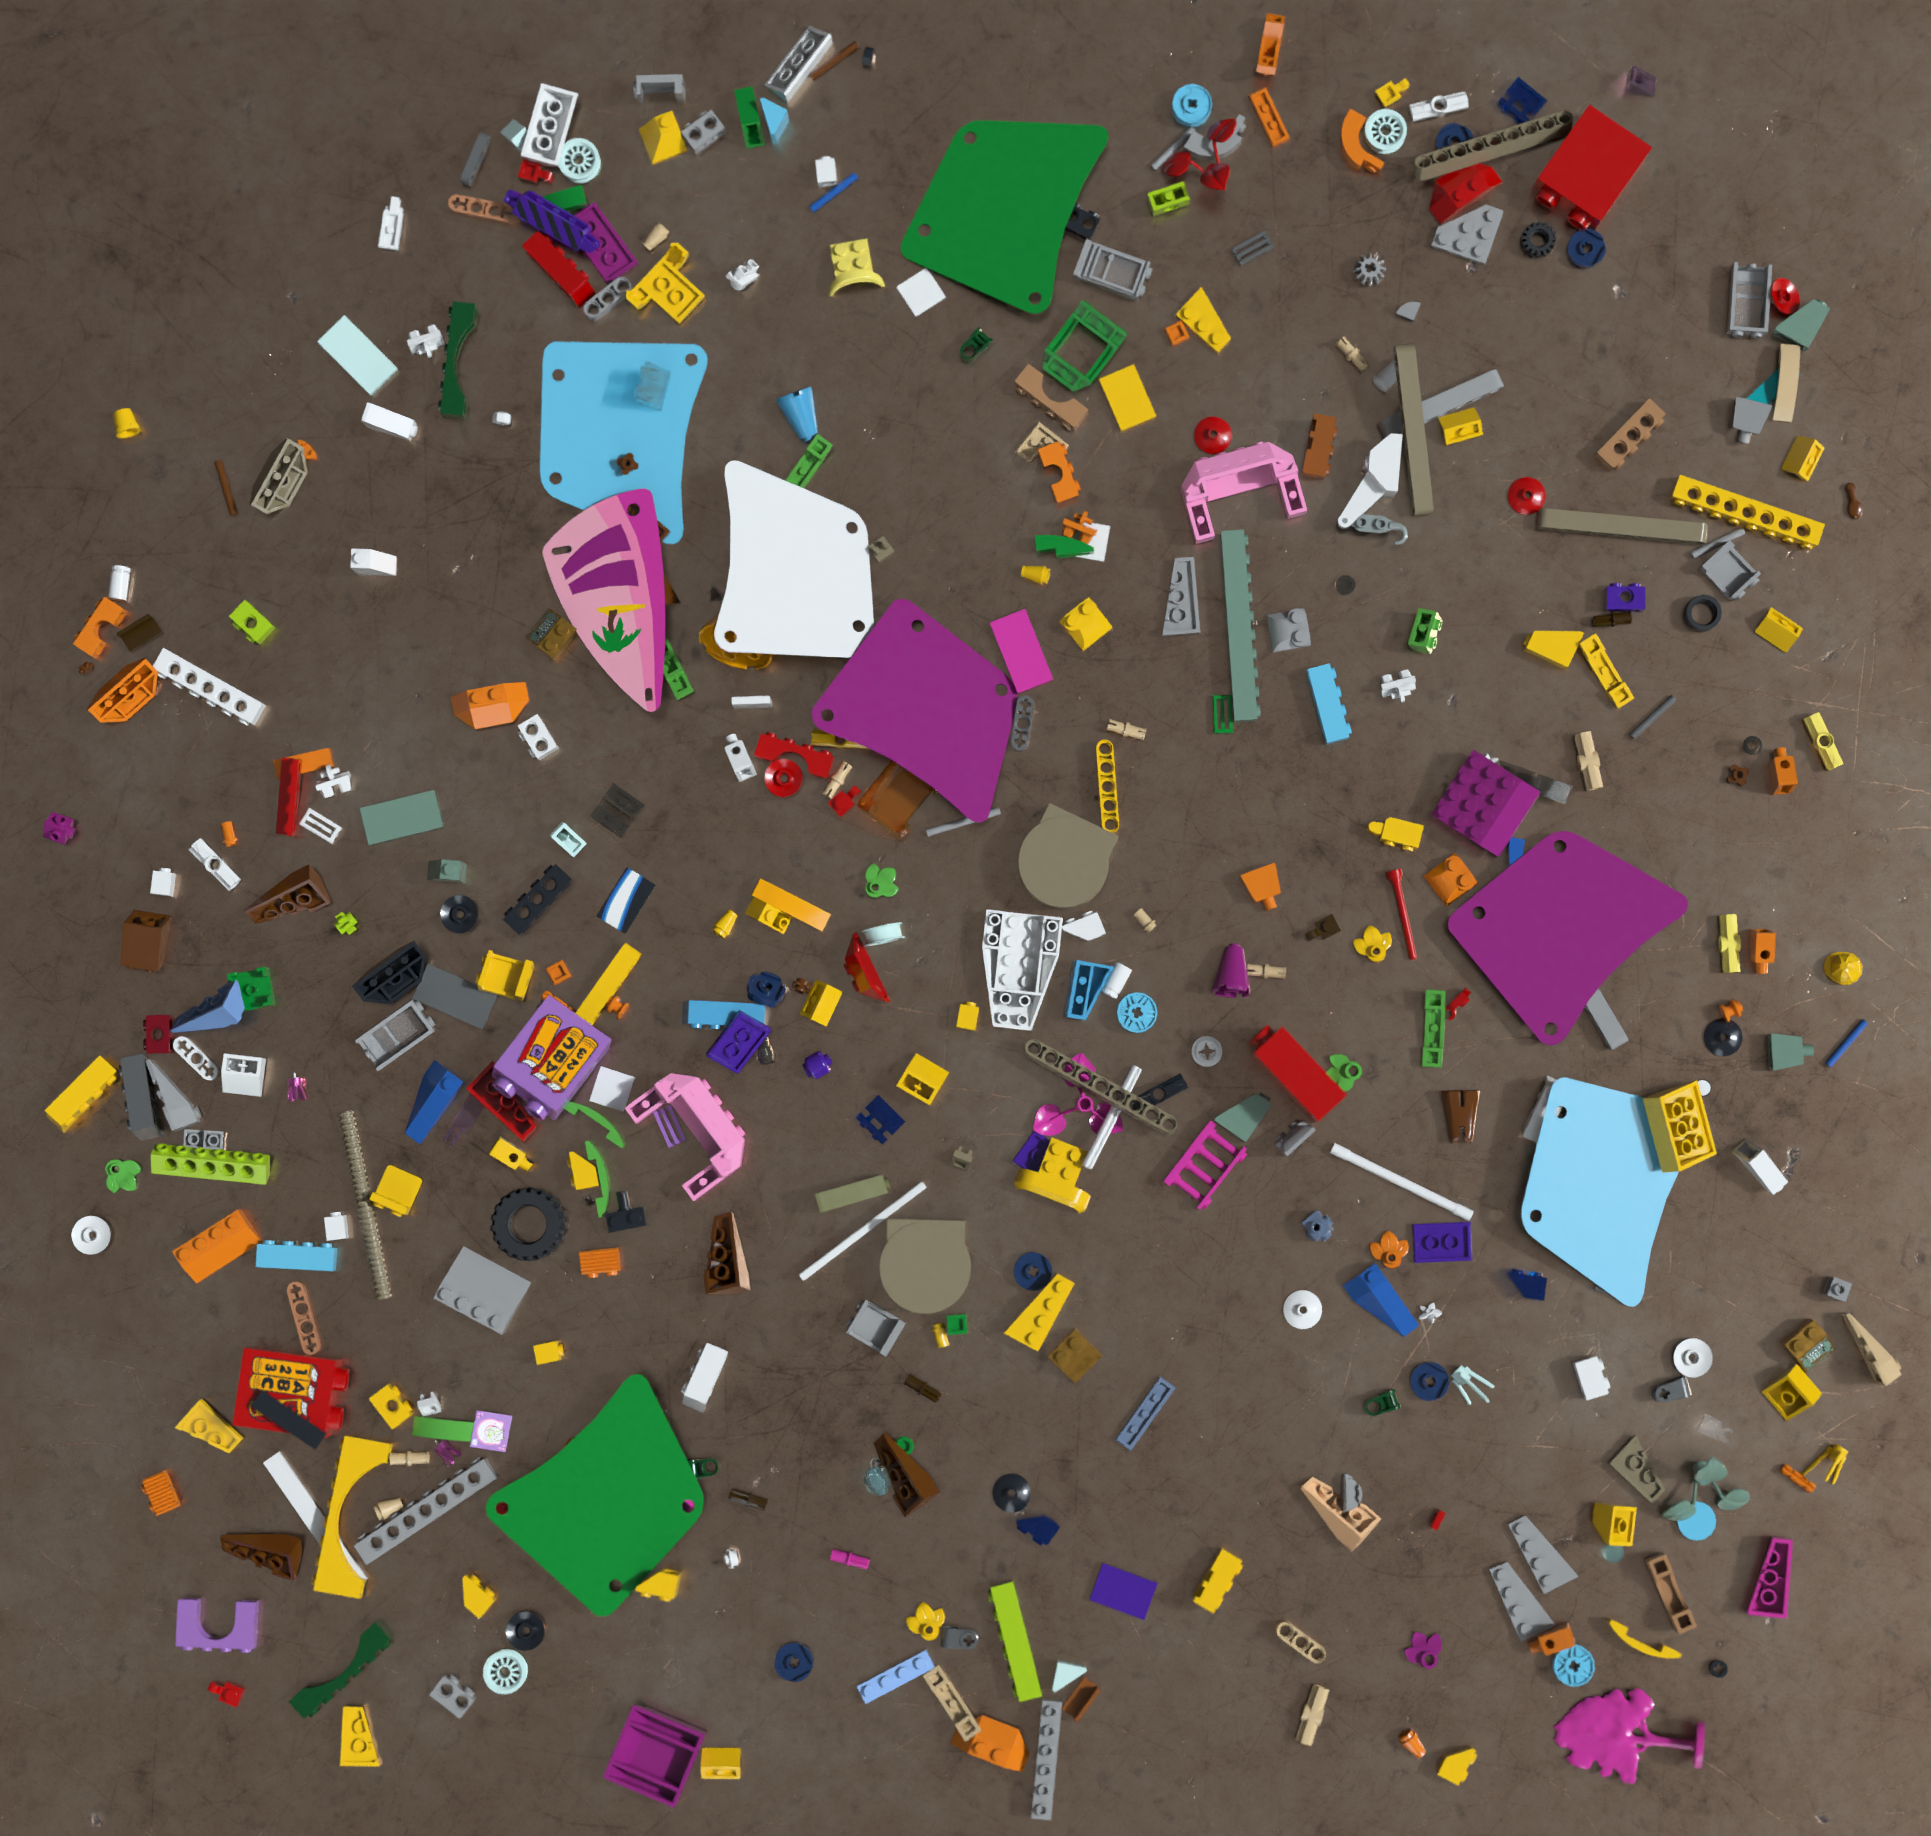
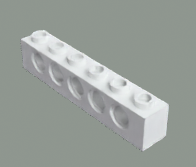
M165 648L162 649L153 665L158 671V676L166 679L169 677L173 679L172 684L181 689L183 686L189 688L188 693L197 698L200 695L205 697V702L213 707L216 704L223 707L222 712L229 716L233 714L239 716L238 721L247 726L249 723L255 725L266 707L263 703ZM178 665L179 672L173 675L171 669L173 666ZM194 674L196 680L194 683L189 684L188 677ZM212 684V690L209 693H205V685ZM228 693V700L221 702V695ZM244 702L245 709L238 712L237 705Z

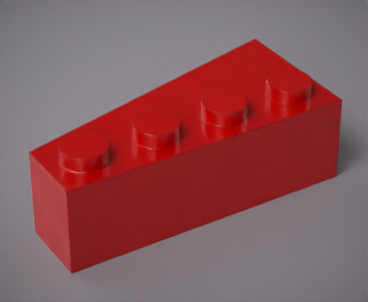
M536 231L521 246L543 271H546V274L555 284L558 283L563 292L568 297H571L575 305L580 309L596 294L587 281L589 279L588 275L583 270L578 271L576 263L570 257L566 259L563 256L565 255L564 251L558 245L554 247L551 244L553 240L546 233L542 235L539 231Z
M492 1060L466 1090L524 1143L536 1130V1126L515 1094L512 1098H507L493 1087L496 1079L492 1077L495 1065Z

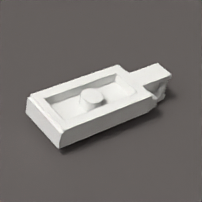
M391 196L390 206H386L383 212L379 240L380 249L399 250L404 216L403 208H400L401 199L399 197Z

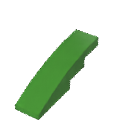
M665 635L663 674L678 700L694 692Z

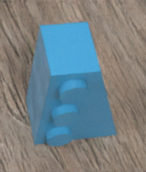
M1073 960L1063 1017L1086 1020L1114 967Z

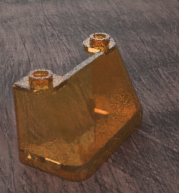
M891 760L860 798L857 806L895 838L900 840L909 833V823L907 822L930 793L936 794L939 792Z

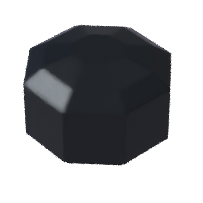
M865 47L862 58L864 66L871 67L876 56L874 48Z

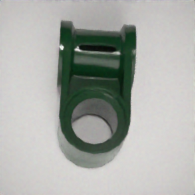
M978 327L961 346L959 355L961 361L967 364L974 362L993 343L994 339L989 338L982 332V328ZM969 349L973 352V355L967 357L963 352Z
M1390 1389L1366 1399L1362 1405L1363 1411L1367 1415L1377 1416L1401 1408L1402 1406L1398 1403L1395 1395L1396 1389ZM1370 1402L1376 1403V1411L1369 1412L1368 1404Z
M714 1457L687 1460L696 1479L713 1476L721 1468L720 1461ZM707 1462L715 1464L716 1469L714 1472L707 1470Z

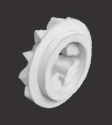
M1203 1036L1194 1042L1192 1057L1200 1066H1213L1222 1057V1046L1217 1039L1211 1036ZM1205 1043H1207L1209 1049L1215 1050V1052L1209 1054L1208 1060L1205 1054L1199 1053V1051L1205 1049Z

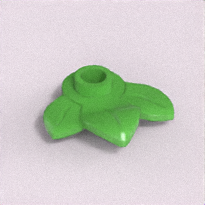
M875 863L871 864L865 873L867 881L865 886L866 894L871 898L894 896L899 891V888L893 884L896 877L895 869L884 868L880 870ZM872 886H877L878 890L874 891Z
M1342 1054L1330 1056L1333 1067L1328 1069L1326 1073L1338 1083V1086L1344 1092L1350 1090L1353 1087L1354 1080H1357L1362 1074L1361 1066L1357 1062L1350 1061L1347 1056ZM1349 1068H1355L1356 1072L1354 1075L1349 1074Z
M119 1159L110 1160L105 1167L108 1175L106 1179L108 1189L113 1193L120 1187L127 1191H134L136 1189L134 1175L141 1172L142 1167L133 1160L123 1162ZM113 1166H118L119 1170L117 1172H113L111 1168Z

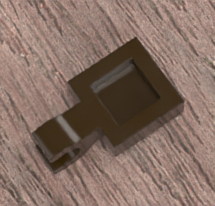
M1333 914L1315 922L1317 928L1305 935L1308 941L1320 935L1324 940L1341 930Z

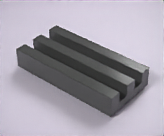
M1263 231L1232 248V252L1240 266H1243L1272 250L1274 245L1271 243L1266 231ZM1261 238H1264V240L1260 241L1259 243L1251 246L1250 248L1238 254L1237 251L1245 248L1246 246L1254 243L1255 241ZM1267 243V247L1243 260L1241 259L1244 255Z

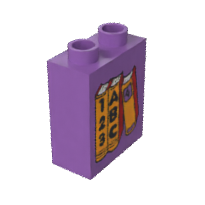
M548 995L494 1065L492 1077L496 1080L493 1083V1087L507 1098H512L516 1093L527 1101L524 1108L534 1118L543 1121L548 1116L555 1121L607 1053L612 1039Z

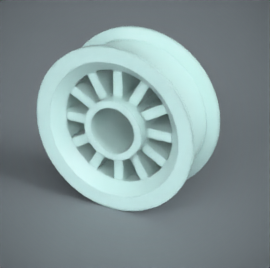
M1381 109L1374 112L1368 118L1364 128L1366 144L1370 149L1380 154H1389L1398 150L1402 146L1407 134V125L1404 118L1398 112L1391 109ZM1382 128H1387L1390 131V134L1384 135L1381 133L1380 130Z
M575 138L564 143L558 165L562 174L568 180L575 183H584L597 175L601 160L596 147L590 141ZM582 157L584 161L581 164H575V159Z
M902 922L861 931V933H864L866 940L864 947L904 939L905 936H902L900 929Z
M503 1649L495 1652L487 1659L483 1668V1677L485 1683L492 1691L499 1694H510L518 1690L525 1682L528 1668L522 1655L514 1650ZM501 1667L509 1668L510 1675L503 1676L501 1674Z

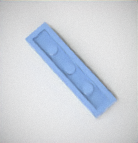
M925 1649L857 1685V1688L867 1704L935 1668Z

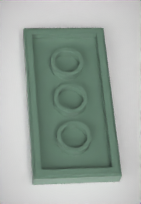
M435 790L360 808L369 846L444 827Z

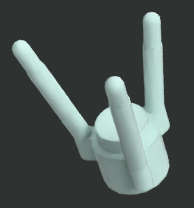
M1461 1365L1451 1375L1453 1378L1452 1382L1457 1386L1468 1405H1471V1401L1461 1384L1465 1385L1467 1383L1488 1403L1489 1399L1470 1381L1471 1376L1490 1388H1494V1385L1471 1371L1467 1366L1464 1368Z

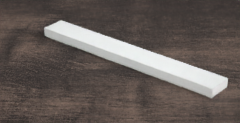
M923 1182L919 1183L800 1273L801 1279L804 1281L926 1189V1185Z
M279 1451L263 1464L320 1544L321 1536L325 1535L326 1530L323 1527L325 1515ZM340 1539L343 1552L352 1568L361 1578L368 1579Z

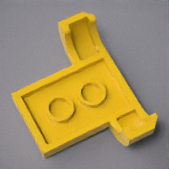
M671 243L669 250L632 290L626 291V299L637 309L644 307L652 299L678 324L704 299L705 295L678 271L689 256V252L679 243Z
M1051 1138L1039 1172L1019 1169L1013 1184L1016 1190L1023 1189L1069 1206L1076 1210L1078 1214L1085 1212L1091 1196L1074 1186L1088 1151Z

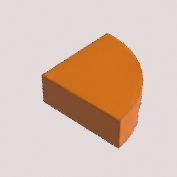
M297 440V444L304 447L305 459L317 460L316 452L312 446L305 441Z

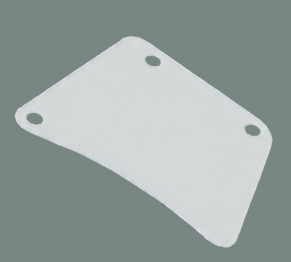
M740 461L728 462L725 467L724 476L730 510V568L725 596L715 627L714 636L717 644L728 652L851 658L874 628L868 534L863 520L855 511ZM847 523H856L858 531L854 534L849 533L846 530ZM854 621H862L865 629L862 632L855 631L853 629ZM725 632H735L737 636L736 641L733 643L727 642L724 638Z

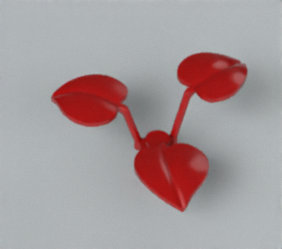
M1236 119L1218 121L1207 132L1208 139L1213 140L1212 145L1216 164L1208 165L1205 171L1193 160H1190V152L1180 151L1171 155L1165 161L1161 172L1170 177L1179 176L1191 164L1203 173L1200 178L1203 186L1225 191L1230 175V167L1227 164L1220 163L1216 144L1217 142L1223 143L1232 136L1237 125Z

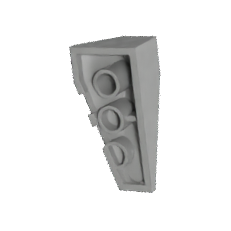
M146 1060L152 1081L155 1085L159 1086L157 1095L166 1105L162 1109L171 1130L182 1131L200 1123L199 1117H201V1113L198 1107H194L193 1103L154 1060Z

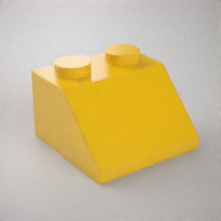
M1797 1364L1784 1371L1761 1391L1786 1421L1813 1406L1822 1395L1821 1391Z

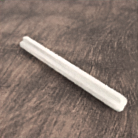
M1135 1065L1131 1066L1121 1087L1131 1092L1141 1073V1069ZM1120 1093L1117 1094L1115 1101L1122 1100L1123 1097ZM1111 1106L1082 1163L1085 1168H1093L1121 1113L1119 1109Z

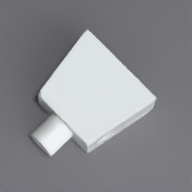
M736 734L725 737L727 746L724 748L739 782L757 775L743 741H738Z

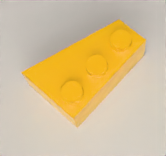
M1221 1547L1192 1595L1193 1602L1214 1614L1223 1601V1595L1231 1588L1234 1575L1240 1573L1243 1567L1241 1565L1242 1560Z

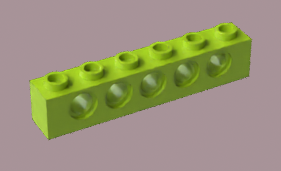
M164 1143L155 1144L151 1152V1173L266 1185L270 1176V1155L242 1151H225L223 1149H205L203 1147H186L184 1145L175 1146Z

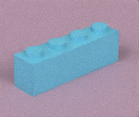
M1329 663L1307 669L1306 673L1325 744L1328 745L1347 740L1352 732L1349 722H1345L1344 716L1347 713L1344 704L1341 705L1339 697H1342L1340 687L1335 685L1334 679L1337 676L1334 667L1331 668Z
M263 1240V1244H257L256 1267L336 1271L337 1248L332 1247L330 1243H320V1247H316L311 1242H301V1246L294 1245L293 1241H282V1245L274 1244V1240Z

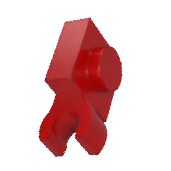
M523 159L518 178L536 184L538 178L552 183L554 175L549 171L541 170L542 165L540 163Z
M856 785L847 794L841 790L828 804L842 817L855 805L851 800L861 791Z
M1466 987L1446 1005V1010L1452 1012V1015L1448 1018L1449 1020L1456 1016V1008L1458 1006L1463 1008L1469 1002L1468 996L1471 992Z
M212 1681L207 1690L220 1694L219 1701L237 1707L245 1688L226 1681L224 1686Z

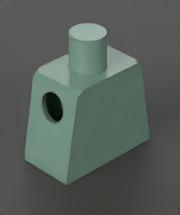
M1767 1034L1770 1071L1804 1064L1803 1056L1814 1055L1813 1045H1803L1802 1037Z

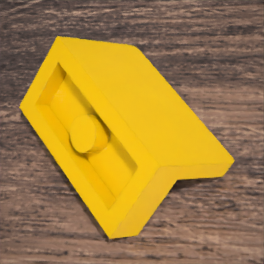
M1469 408L1438 418L1446 445L1483 435L1481 419L1475 408Z
M1797 436L1781 469L1795 473L1803 481H1809L1824 447L1816 439Z
M1771 607L1763 621L1756 628L1755 633L1782 651L1787 652L1798 639L1803 628Z
M815 980L800 1014L827 1026L842 995V991L819 980Z
M702 1748L701 1778L740 1779L741 1749Z

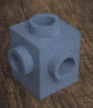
M1315 1211L1302 1222L1307 1229V1236L1312 1241L1315 1239V1241L1322 1240L1324 1242L1332 1236L1331 1232L1335 1230L1332 1226L1333 1221L1328 1215L1324 1216L1321 1211Z

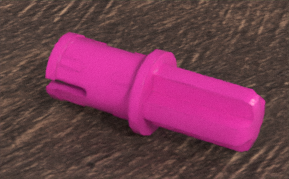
M833 1549L830 1561L845 1564L846 1567L851 1565L867 1569L869 1566V1559L852 1555L853 1552L847 1553Z

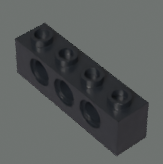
M557 864L547 867L543 872L545 875L542 879H536L530 886L532 889L527 894L523 893L517 899L519 903L514 908L511 906L504 913L503 921L519 936H522L574 882ZM549 880H554L555 887L552 890H547L545 886ZM535 894L542 896L539 904H534L532 901ZM522 908H527L529 911L528 916L525 918L519 916V911Z

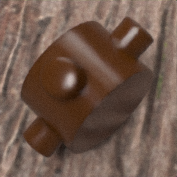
M86 661L79 667L78 672L86 675L92 670L93 663Z

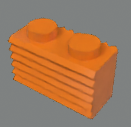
M619 1247L579 1252L581 1275L586 1274V1278L598 1277V1273L605 1272L606 1276L617 1275V1271H621Z
M167 1470L142 1480V1491L145 1495H148L151 1501L149 1502L150 1510L156 1516L181 1506Z

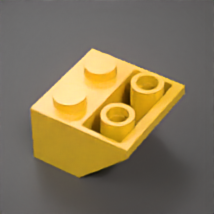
M916 1053L896 1086L926 1104L931 1105L949 1072Z
M662 1568L642 1581L635 1591L640 1592L639 1595L644 1597L656 1595L659 1596V1600L670 1601V1599H674L677 1595L682 1572Z

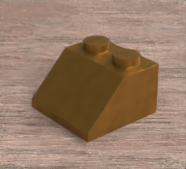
M1074 1329L1048 1357L1076 1383L1102 1355Z

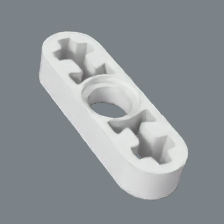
M181 1036L175 1039L173 1043L174 1050L204 1079L215 1080L219 1076V1067L189 1038ZM186 1041L185 1046L190 1050L193 1047L194 1050L188 1053L185 1049H179V1042ZM194 1053H199L202 1057L201 1062L198 1064H194L191 1060ZM206 1060L208 1061V1063H206L205 1065L208 1068H214L213 1076H207L206 1074L208 1071L204 1067H202L201 1070L199 1069V1067L204 1065Z

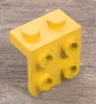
M389 1165L383 1174L376 1192H372L369 1200L374 1201L373 1205L384 1209V1207L392 1209L390 1213L399 1217L402 1214L408 1215L422 1185V1179Z

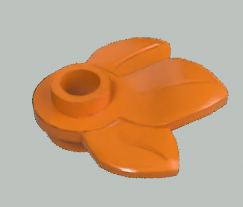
M1386 1231L1382 1235L1380 1243H1370L1372 1256L1382 1261L1383 1265L1389 1269L1397 1268L1401 1263V1258L1407 1254L1409 1249L1407 1240L1398 1241L1397 1237L1390 1231ZM1389 1256H1394V1257H1395V1261H1393V1262L1389 1261V1260H1388V1257H1389Z

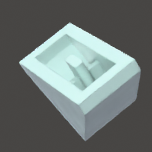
M513 119L500 133L520 153L522 152L528 130Z
M563 821L550 834L573 857L587 844Z
M1057 1660L1052 1685L1054 1693L1087 1671L1086 1667L1080 1664Z

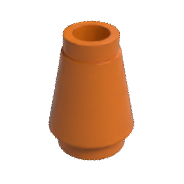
M1407 1729L1400 1734V1744L1417 1759L1426 1753L1415 1731Z

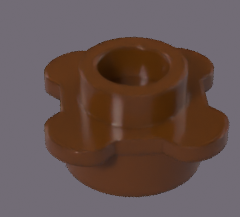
M627 453L625 457L618 458L616 461L617 465L621 467L623 475H628L639 467V464L634 461L632 453Z
M1735 764L1732 765L1728 781L1730 783H1739L1741 786L1745 785L1749 769L1747 767H1738Z
M797 978L796 981H793L792 987L795 992L804 995L809 994L811 984L805 979Z

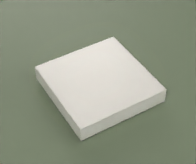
M770 696L733 697L732 706L734 709L772 708V700Z

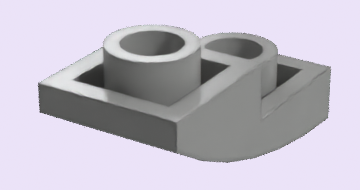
M184 1129L183 1145L195 1148L223 1149L224 1131Z

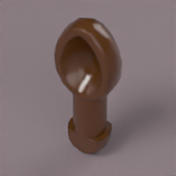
M1848 483L1846 484V491L1850 501L1847 507L1848 513L1853 519L1857 520L1862 515V505L1857 500L1855 484Z

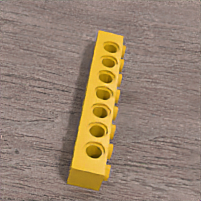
M1679 475L1676 478L1669 498L1678 506L1687 505L1692 507L1693 511L1700 513L1705 511L1710 513L1711 517L1717 519L1721 517L1726 518L1731 524L1739 525L1740 523L1746 525V528L1749 530L1757 531L1758 529L1764 531V534L1769 537L1778 536L1784 542H1796L1801 544L1800 547L1808 550L1818 546L1825 526L1824 523L1683 475ZM1688 491H1694L1696 499L1689 498ZM1706 497H1712L1714 505H1708ZM1724 503L1731 504L1733 510L1731 512L1726 511ZM1743 509H1747L1750 511V518H1746L1743 516ZM1761 515H1765L1768 517V524H1764L1761 522ZM1780 521L1786 523V530L1779 528ZM1797 528L1804 529L1805 536H1799Z

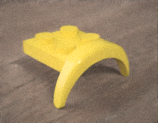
M867 239L830 245L836 279L829 287V296H833L841 287L857 282H872L881 287L885 286L883 279L873 272Z

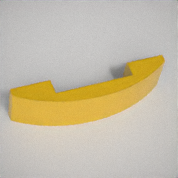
M1594 633L1580 642L1579 645L1587 662L1615 706L1620 708L1633 700L1634 696L1614 668L1597 634Z
M1610 1618L1607 1619L1611 1629L1622 1640L1643 1653L1660 1658H1680L1682 1655L1680 1652L1662 1643L1658 1650L1627 1636L1626 1633L1629 1628Z

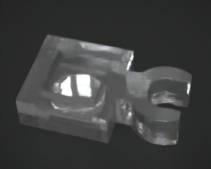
M1706 1413L1696 1430L1714 1440L1719 1435L1720 1439L1726 1443L1730 1441L1724 1437V1434L1726 1432L1734 1433L1730 1428H1721L1724 1422Z

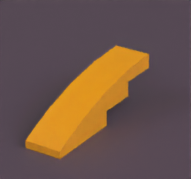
M759 878L751 893L753 897L820 931H823L831 915Z

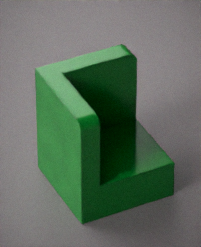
M966 1313L947 1315L948 1335L968 1334Z

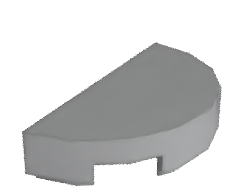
M1345 1473L1341 1475L1342 1512H1349L1355 1509L1361 1502L1362 1490L1361 1486L1357 1485L1352 1479L1353 1477Z

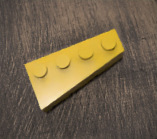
M99 1055L44 1110L47 1118L65 1133L77 1118L89 1108L90 1104L103 1094V1090L117 1080V1071Z

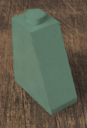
M1813 299L1776 326L1771 334L1791 345H1800V350L1805 352L1817 334L1830 308L1827 307L1825 302Z
M443 859L428 861L427 880L465 884L467 864L462 861Z
M1255 1093L1218 1115L1213 1121L1243 1142H1246L1271 1107L1270 1098L1263 1093H1260V1095Z

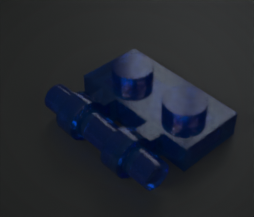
M1518 77L1506 91V94L1511 98L1507 101L1501 97L1497 103L1503 107L1502 109L1505 112L1511 113L1517 122L1525 123L1531 121L1526 116L1528 112L1535 117L1548 100ZM1515 101L1524 108L1521 112L1513 106Z
M879 1095L865 1107L870 1113L867 1117L861 1112L855 1117L860 1122L859 1125L863 1129L866 1128L873 1135L872 1138L875 1141L878 1140L882 1145L888 1140L883 1135L886 1130L893 1135L905 1123ZM874 1118L882 1125L879 1130L871 1123Z

